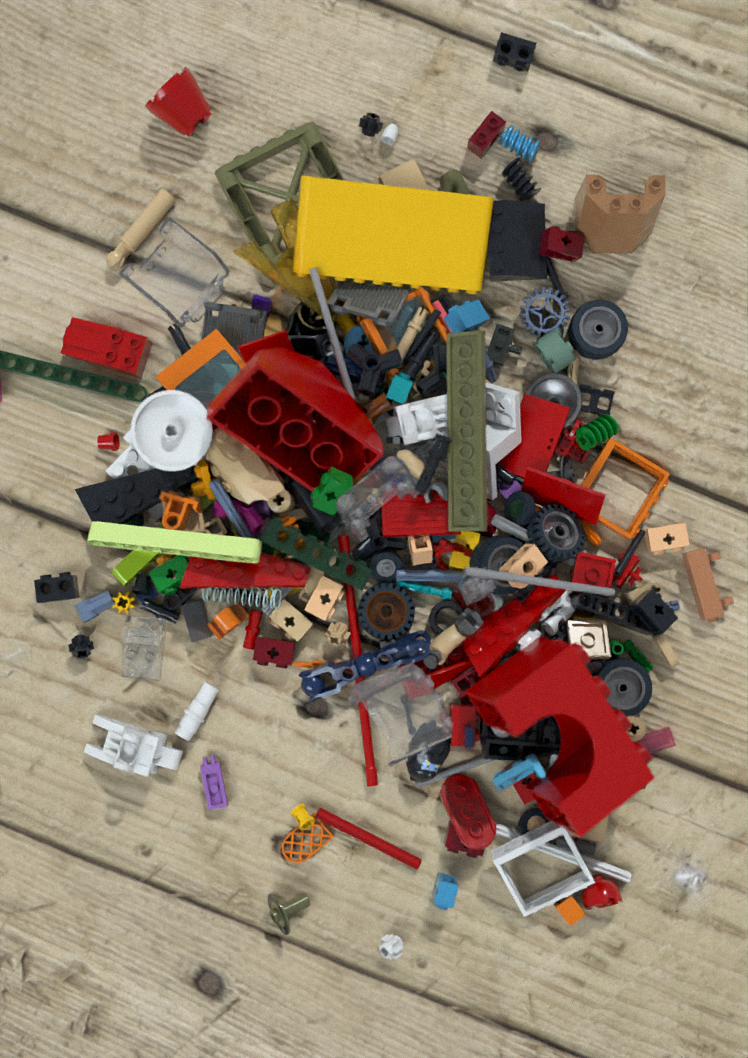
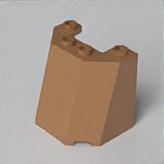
M665 175L650 176L645 183V194H606V181L602 176H585L575 197V231L584 236V242L593 253L632 254L651 235L665 197Z

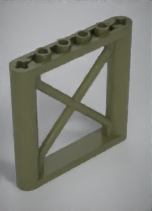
M315 122L306 123L294 130H287L282 136L268 140L265 145L261 147L256 146L249 153L236 156L233 161L219 167L214 172L266 273L273 272L293 262L294 247L281 253L278 246L292 203L298 204L299 196L295 194L308 154L310 153L322 178L345 180ZM300 143L302 151L288 192L242 178L241 172ZM243 187L285 200L272 242Z

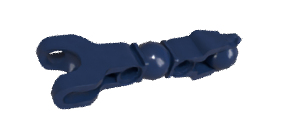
M420 630L404 636L397 642L380 648L377 652L374 650L373 654L369 652L362 653L357 658H353V660L334 663V661L330 660L313 667L311 670L302 671L298 675L302 678V691L310 696L309 701H315L321 697L325 698L340 693L344 685L353 682L356 678L360 679L361 676L371 677L377 671L380 672L381 669L385 670L401 664H410L425 659L430 653V635L426 631ZM418 637H424L426 640H423V639H418V640H416V639H417ZM387 655L390 659L383 661L380 656ZM344 669H352L354 673L347 674ZM330 672L332 678L337 683L325 688V680L320 674Z

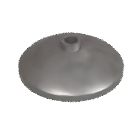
M544 375L538 378L527 391L528 395L554 403L559 402L560 405L570 407L571 410L564 428L571 425L581 411L582 395L580 389L572 379L565 375Z

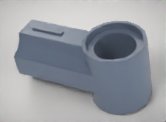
M110 590L104 591L91 599H85L75 605L83 623L99 616V613L115 605V601L112 599L114 596Z

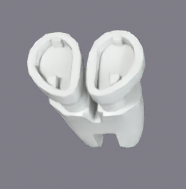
M566 590L551 607L546 608L540 615L541 618L538 621H543L551 612L554 614L541 624L547 634L554 636L558 632L559 622H566L576 611L571 606V598L568 596L572 590ZM583 597L580 598V603L584 600Z

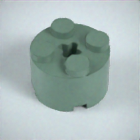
M555 328L533 343L536 352H540L543 363L554 374H557L576 360L573 347L568 341H563V335L558 328Z

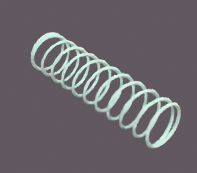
M212 587L207 588L206 600L204 599V589H202L203 600L209 602L212 597ZM215 587L213 592V601L216 603L219 597L218 587ZM250 587L251 591L248 598L250 607L254 601L253 589L257 588L256 607L260 606L261 589H265L263 607H267V591L271 589L273 593L270 598V608H279L282 599L279 588L273 590L270 587L266 590V588ZM217 588V598L215 601V591ZM222 588L220 593V602L224 603L226 598V589ZM229 588L227 594L228 604H230L233 599L232 588ZM239 588L236 589L234 595L235 605L239 603L240 599ZM244 588L241 597V604L243 606L247 600L246 588ZM224 589V599L222 601V592ZM231 590V599L229 602V593ZM238 591V600L236 603V594ZM277 591H279L280 600L278 607L276 608L275 596ZM244 592H245V601H244V604H243V596H244Z

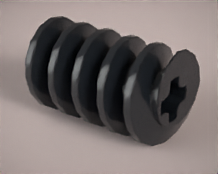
M516 158L506 166L502 176L507 177V183H512L510 187L511 189H516L515 194L520 195L519 200L526 201L538 194L542 188L535 189L537 182H530L533 176L526 177L529 170L522 171L524 163L518 165L517 163L520 158Z

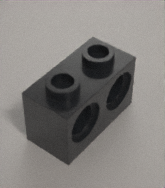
M501 32L493 62L500 66L513 67L520 72H528L537 43ZM506 49L509 53H503L501 50ZM519 55H525L527 58L522 59Z
M71 572L59 573V577L53 578L52 574L41 575L40 579L34 580L37 603L80 598L77 575H71ZM65 581H68L70 583V589L68 591H64L63 589V583ZM47 583L51 586V591L48 594L44 592V586Z

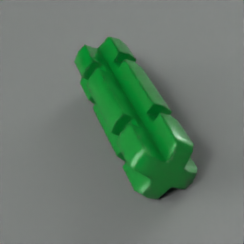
M626 640L622 644L624 650L628 651L633 660L642 665L647 672L651 671L654 667L653 664L646 660L645 655L637 647H634L635 644L631 640Z

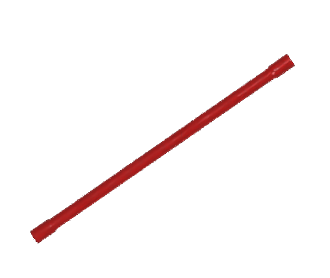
M349 535L338 536L337 538L339 554L341 556L349 631L351 633L352 656L357 658L362 654L350 558ZM361 676L360 679L356 678L355 681L366 766L367 787L378 785V776L374 759L365 677Z

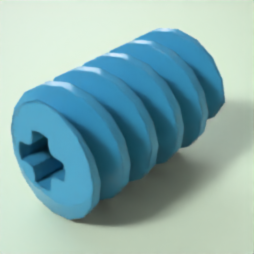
M512 124L505 130L498 145L503 142V148L505 149L510 145L509 152L512 153L516 149V156L523 153L522 159L525 160L529 157L528 163L531 164L540 149L539 140L532 143L533 136L526 139V132L520 136L519 128L513 132L514 125Z

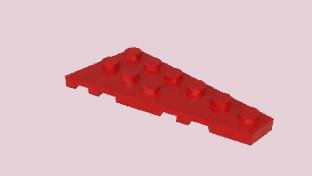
M263 552L260 553L259 563L190 557L180 589H206V587H305L311 567Z
M553 574L547 578L552 580H559L556 574ZM538 585L524 603L519 602L515 598L482 619L484 624L472 636H468L461 642L480 679L487 676L486 673L492 667L495 668L498 665V660L505 653L511 651L529 631L528 628L534 621L537 622L544 610L551 607L566 589Z

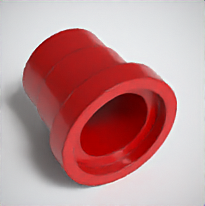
M111 432L110 434L99 435L97 438L98 448L118 451L120 447L118 433Z

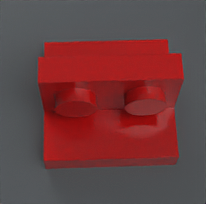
M579 552L576 554L574 568L570 570L569 578H572L571 582L611 588L616 560ZM595 594L604 598H609V596Z

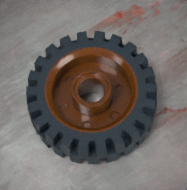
M380 583L369 588L361 597L358 606V617L362 627L368 634L377 639L391 640L402 636L409 630L415 617V606L411 596L404 588L393 583ZM383 606L391 607L392 614L389 617L382 616L381 608Z

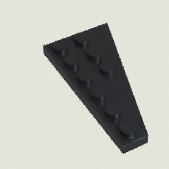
M195 465L180 471H165L155 468L77 488L75 491L92 522L125 524L162 502L159 499L162 492H178L200 478L196 477Z

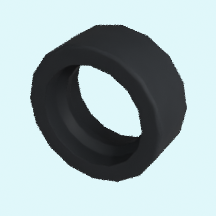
M443 601L432 608L429 614V623L431 629L439 635L444 631L436 622L438 612L444 608H451L459 616L464 611L459 604L452 601Z

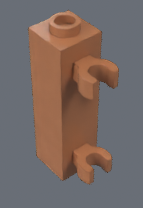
M705 548L682 553L700 619L707 620L708 623L719 620L718 616L724 615L722 607L734 604L732 596L719 598L709 562L721 559L720 553L707 554Z

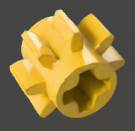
M118 592L119 597L112 598L115 601V605L112 608H118V614H122L123 610H125L126 614H130L129 609L136 608L133 605V601L136 598L130 597L131 592H127L125 596L122 592ZM123 599L128 600V603H126V607L121 606Z

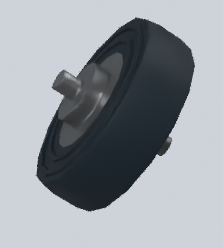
M390 549L376 551L369 561L371 576L381 583L396 581V571L403 570V561L400 555Z

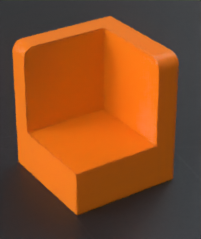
M572 895L554 903L570 927L585 916V913Z

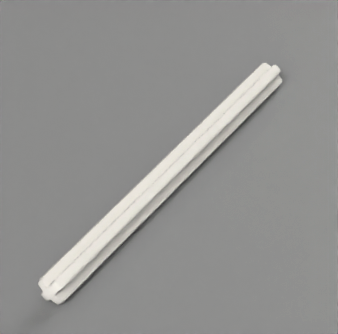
M495 822L497 828L495 835L509 840L521 836L518 830ZM550 842L534 848L579 865L572 850L559 848L556 844ZM581 854L590 870L629 883L631 879L630 872Z

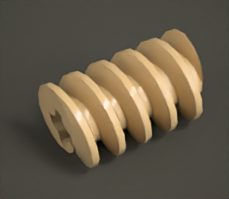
M283 490L267 501L269 508L279 514L293 511L297 502L291 492Z
M628 716L627 718L632 728L627 733L632 741H638L645 735L646 726L640 718Z

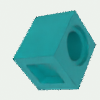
M402 372L399 375L394 374L386 397L404 404L413 384V380H410L411 376Z

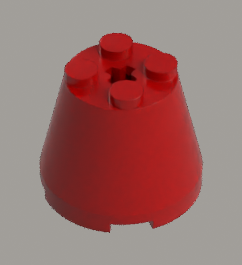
M184 67L181 75L176 73L156 92L153 102L149 100L145 107L150 113L183 136L187 135L190 137L197 130L199 122L204 124L210 118L211 108L194 76L187 67Z

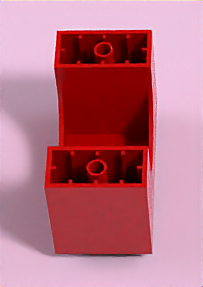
M538 637L466 690L465 693L485 724L514 737L518 736L539 719L553 715L561 734V746L558 757L553 766L545 773V776L538 778L527 789L546 819L581 838L655 779L647 765L652 761V757L640 742L636 741L633 743L627 732L632 728V725L625 714L619 709L613 711L606 699L611 696V691L607 684L600 677H592L586 665L590 663V657L585 649L576 642L569 644L561 639L551 640Z

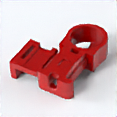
M575 420L573 423L576 424L570 434L567 431V427L562 431L561 434L564 436L554 453L560 454L561 457L569 454L570 456L568 457L583 464L590 450L585 451L582 458H580L584 450L576 443V437L573 435L578 426L583 427V424L579 420Z

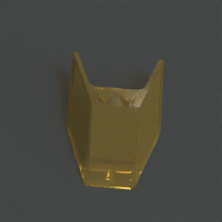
M289 198L270 210L286 245V250L274 264L255 240L235 249L233 252L280 288L323 317L311 275L308 274V277L296 276L297 273L292 271L298 206L292 198ZM327 276V279H320L327 303L340 282L332 276ZM337 300L336 305L342 307L345 304V302L341 300ZM328 307L332 321L335 323L341 314L331 312L330 307Z

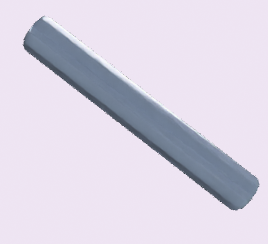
M218 479L212 480L209 483V487L240 537L255 539Z
M397 570L396 580L471 581V575H465L464 570Z

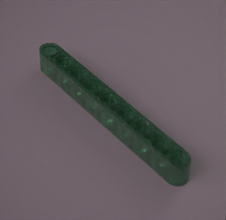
M0 350L1 371L139 405L142 399L136 398L137 393L144 391V397L150 394L142 385ZM15 359V365L9 367V362ZM34 364L33 370L27 372L28 365ZM52 368V374L45 376L46 370ZM66 373H70V374H71L70 379L67 380V381H64V380H63L64 375H65ZM89 377V383L82 386V380ZM102 382L108 383L105 390H100ZM125 386L126 392L119 395V388Z

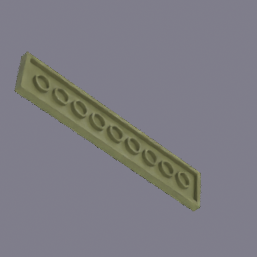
M485 331L447 334L448 438L452 440V443L448 444L449 531H487Z

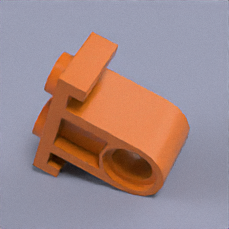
M169 491V493L162 492L159 498L164 504H167L162 524L166 529L184 531L192 509L196 513L201 514L203 508L198 499L191 496L183 498L174 491ZM178 519V523L170 527L171 522Z
M240 602L237 605L234 603L231 607H226L219 612L208 626L220 640L250 615Z

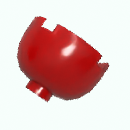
M603 876L594 877L595 883L587 886L582 892V902L585 910H591L592 906H596L598 909L623 902L617 885L611 880H603Z

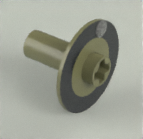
M273 893L268 894L271 919L285 935H288L290 933L288 917L310 906L308 896L303 893L281 904Z

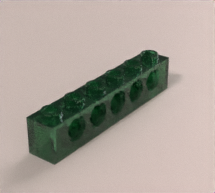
M266 517L256 539L363 591L373 571L367 567L368 563L360 559L356 562L351 559L352 555L344 551L338 553L334 551V546L326 542L324 545L318 543V538L308 534L306 537L300 534L302 530L291 525L290 528L284 526V521L277 517H273V519ZM285 531V538L279 541L278 533ZM301 539L303 542L302 547L296 549L295 542ZM315 548H319V555L317 557L312 556V551ZM335 556L336 563L330 566L329 560L331 557ZM352 564L353 570L347 574L346 567Z

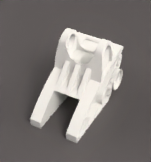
M447 394L396 406L397 416L385 418L389 437L402 435L404 445L435 438L436 434L448 435Z
M95 714L93 724L107 729L108 734L104 747L87 743L84 750L85 753L110 763L115 768L149 777V773L156 774L159 766L178 770L183 750L166 745L167 735L155 731L149 733L148 729Z

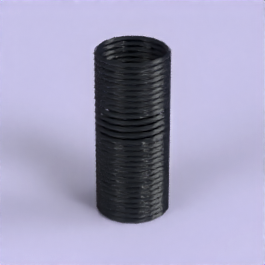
M296 480L291 483L289 491L321 534L328 533L338 526L340 517L337 513L333 516L314 508L313 498H311L312 491Z

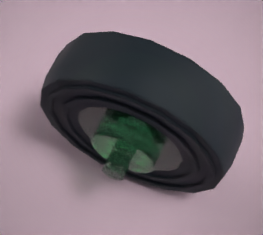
M518 491L509 495L504 506V515L507 520L519 526H525L533 518L535 502L530 494Z

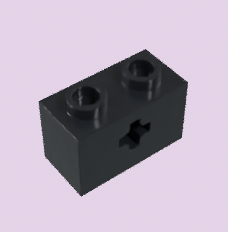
M653 588L644 591L629 606L654 636L663 634L678 619L673 608L667 605L662 600L661 595Z

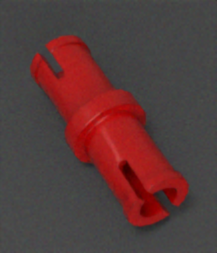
M251 609L248 626L245 627L246 636L243 648L254 650L256 637L261 630L259 626L263 614L262 611Z

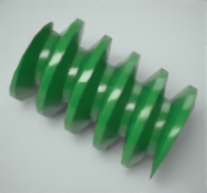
M603 414L594 421L577 429L576 441L582 450L589 451L591 448L596 447V445L613 437V435L618 434L619 426L612 416Z

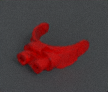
M444 537L439 539L438 544L434 542L431 545L434 551L433 554L437 558V564L443 570H449V567L442 559L443 553L455 551L465 553L468 557L472 555V552L464 545L452 543Z

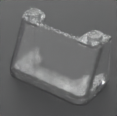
M392 456L383 461L342 495L336 502V508L345 527L362 542L369 536L366 532V526L369 527L371 525L367 519L395 495L400 499L404 498L403 495L410 494L415 498L421 492L414 489L417 483L405 462L397 456Z

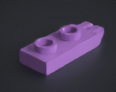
M210 755L211 763H208L207 756L203 757L204 765H201L200 769L208 809L213 810L227 807L229 804L221 764L216 762L215 755Z

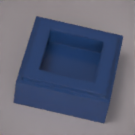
M464 726L465 748L474 747V728L472 726Z

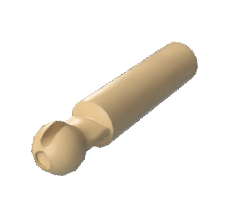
M161 188L120 239L121 243L106 257V263L110 268L114 270L122 268L130 253L138 249L172 207L176 199L170 193Z

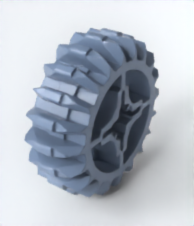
M541 287L542 293H539L537 288H535V296H532L529 292L527 295L531 299L529 301L527 299L522 300L527 305L526 307L520 306V309L525 310V313H520L519 317L525 316L526 320H522L521 324L528 323V326L525 327L526 331L530 327L533 329L530 335L533 336L535 331L539 332L537 337L541 338L542 333L546 335L555 328L562 332V329L559 327L561 324L567 327V323L563 322V320H570V316H565V312H571V309H565L564 307L569 304V301L564 303L561 301L566 297L564 294L560 298L557 297L560 292L559 290L552 294V287H549L548 293L545 292V287ZM546 296L542 307H531V304L537 298ZM551 298H554L559 303L561 313L551 310ZM548 302V311L555 314V316H547L542 323V314L535 310L540 311L541 308L546 307ZM529 312L535 313L540 317L539 327H536L531 322ZM548 318L560 319L555 326L544 329Z

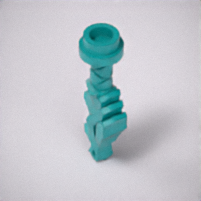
M396 581V585L414 592L438 595L442 598V601H450L452 589H449V587L439 589L415 581Z

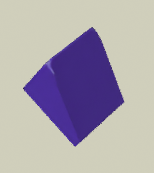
M253 294L251 309L267 311L266 317H269L273 307L272 300Z

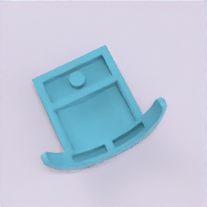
M534 753L526 756L524 762L519 760L512 764L513 768L508 771L503 769L494 775L495 778L492 780L498 792L534 772L537 778L545 776V772Z

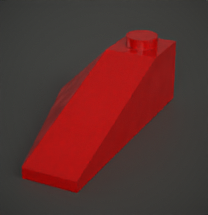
M459 647L451 652L443 664L437 665L434 669L426 667L423 662L424 659L410 664L398 665L397 669L402 685L410 699L431 692L473 667V664L464 647Z

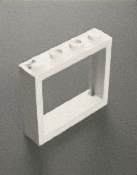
M551 821L490 851L495 866L524 917L531 913H536L546 906H551L556 901L569 897L574 892L585 889L587 886L595 883L569 831ZM563 834L582 871L523 899L504 863Z

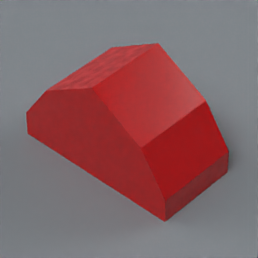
M282 347L258 351L207 407L206 418L310 491H313L315 487L318 488L325 472L328 473L331 467L351 475L354 484L383 456V443L362 407L320 361Z

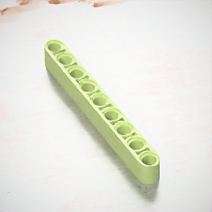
M92 522L87 539L89 544L101 547L245 563H259L262 542L252 538L106 522Z

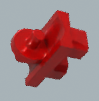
M624 552L619 557L618 562L621 561L623 555L625 554ZM634 554L620 577L613 574L612 581L619 589L622 588L626 581L632 586L635 580L640 583L643 580L639 576L642 571L641 568L637 567L633 572L640 562L637 555Z

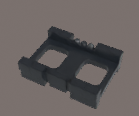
M580 384V392L591 395L590 404L588 406L582 405L580 412L586 413L587 411V413L597 414V416H602L603 414L610 415L615 391L607 389L601 391L595 388L591 389L592 386ZM599 397L609 399L607 410L597 407Z

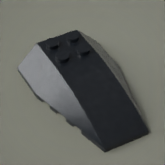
M553 715L539 719L516 737L508 735L505 738L495 736L492 733L491 726L485 724L482 718L480 720L479 739L484 759L525 761V757L531 753H534L537 758L559 754L561 734Z

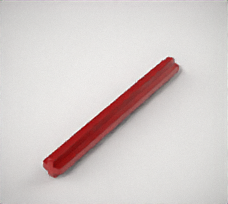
M323 808L318 809L315 815L316 819L416 870L420 867L422 860L419 857Z

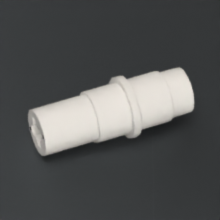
M206 682L203 683L188 709L184 710L185 714L179 722L175 734L187 741L191 740L201 723L205 722L204 718L219 692L217 688Z

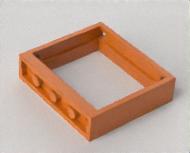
M609 438L580 484L581 486L590 488L612 450L658 477L626 531L599 515L598 523L624 539L629 540L632 537L635 538L637 533H639L640 528L638 526L641 521H646L650 514L649 508L651 505L654 506L659 500L660 496L658 493L661 488L664 490L668 485L669 479L667 478L670 473L613 438Z

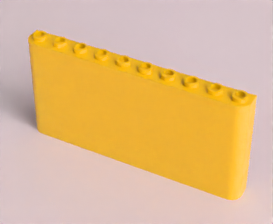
M301 175L292 271L296 272L298 277H308V274H310L309 270L317 268L320 279H327V276H332L337 281H346V278H352L357 283H365V280H371L373 284L377 285L391 282V285L396 287L410 284L411 288L416 289L422 288V286H429L430 290L440 291V288H448L447 291L458 293L459 289L466 290L468 294H477L478 291L482 290L494 197Z

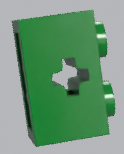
M331 467L328 473L325 472L318 488L315 487L312 491L313 507L334 516L353 488L352 476Z
M177 555L148 572L159 593L171 595L177 591L189 562L187 556Z

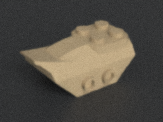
M220 427L212 432L211 444L205 457L211 473L218 477L225 491L229 492L232 497L250 504L255 500L268 501L285 490L283 485L284 479L269 461Z

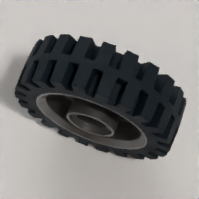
M550 504L541 508L534 514L528 523L530 525L527 526V531H530L527 537L532 538L529 543L535 544L542 555L545 556V559L547 561L551 560V563H562L569 560L582 550V545L585 543L583 539L585 532H581L584 530L583 525L579 526L580 518L575 519L577 514L575 512L570 514L571 509L568 507L564 509V505Z

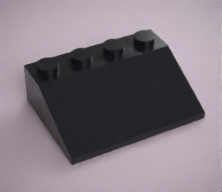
M513 200L493 201L489 231L490 282L547 279L546 256L539 254L541 235L546 230L545 204Z

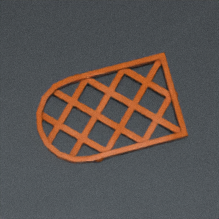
M313 813V814L310 815V816H311V817H314V819H315V815H316V814ZM318 820L320 824L312 825L311 833H304V830L302 832H295L299 829V826H297L285 837L282 843V853L288 861L293 863L306 861L334 837L322 821ZM314 826L321 827V834L313 833ZM323 828L328 832L329 835L323 834ZM294 834L301 835V842H294ZM290 835H292L291 841H286L287 838ZM304 835L311 836L310 843L303 842ZM313 836L320 837V844L313 843ZM323 837H329V838L322 844V839H323ZM285 843L291 844L290 851L284 850ZM293 844L300 845V852L293 851ZM303 845L310 846L309 853L302 852ZM312 846H319L312 852ZM292 854H300L299 860H292ZM302 855H308L306 858L302 859Z

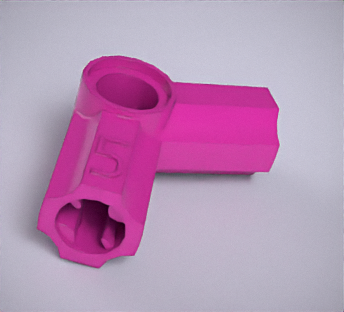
M215 500L214 515L217 517H228L219 501ZM231 500L252 534H260L266 529L267 524L254 508V501L247 504L240 500Z

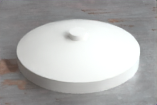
M167 390L151 395L140 404L132 419L131 438L136 451L148 464L165 471H180L195 465L206 454L212 440V423L206 418L207 411L196 398L181 391Z

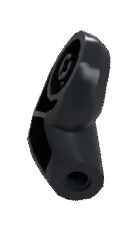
M317 295L310 296L302 300L289 315L285 330L296 353L320 361L327 366L329 357L325 346L330 342V338ZM328 307L335 328L338 314L331 312L330 307Z

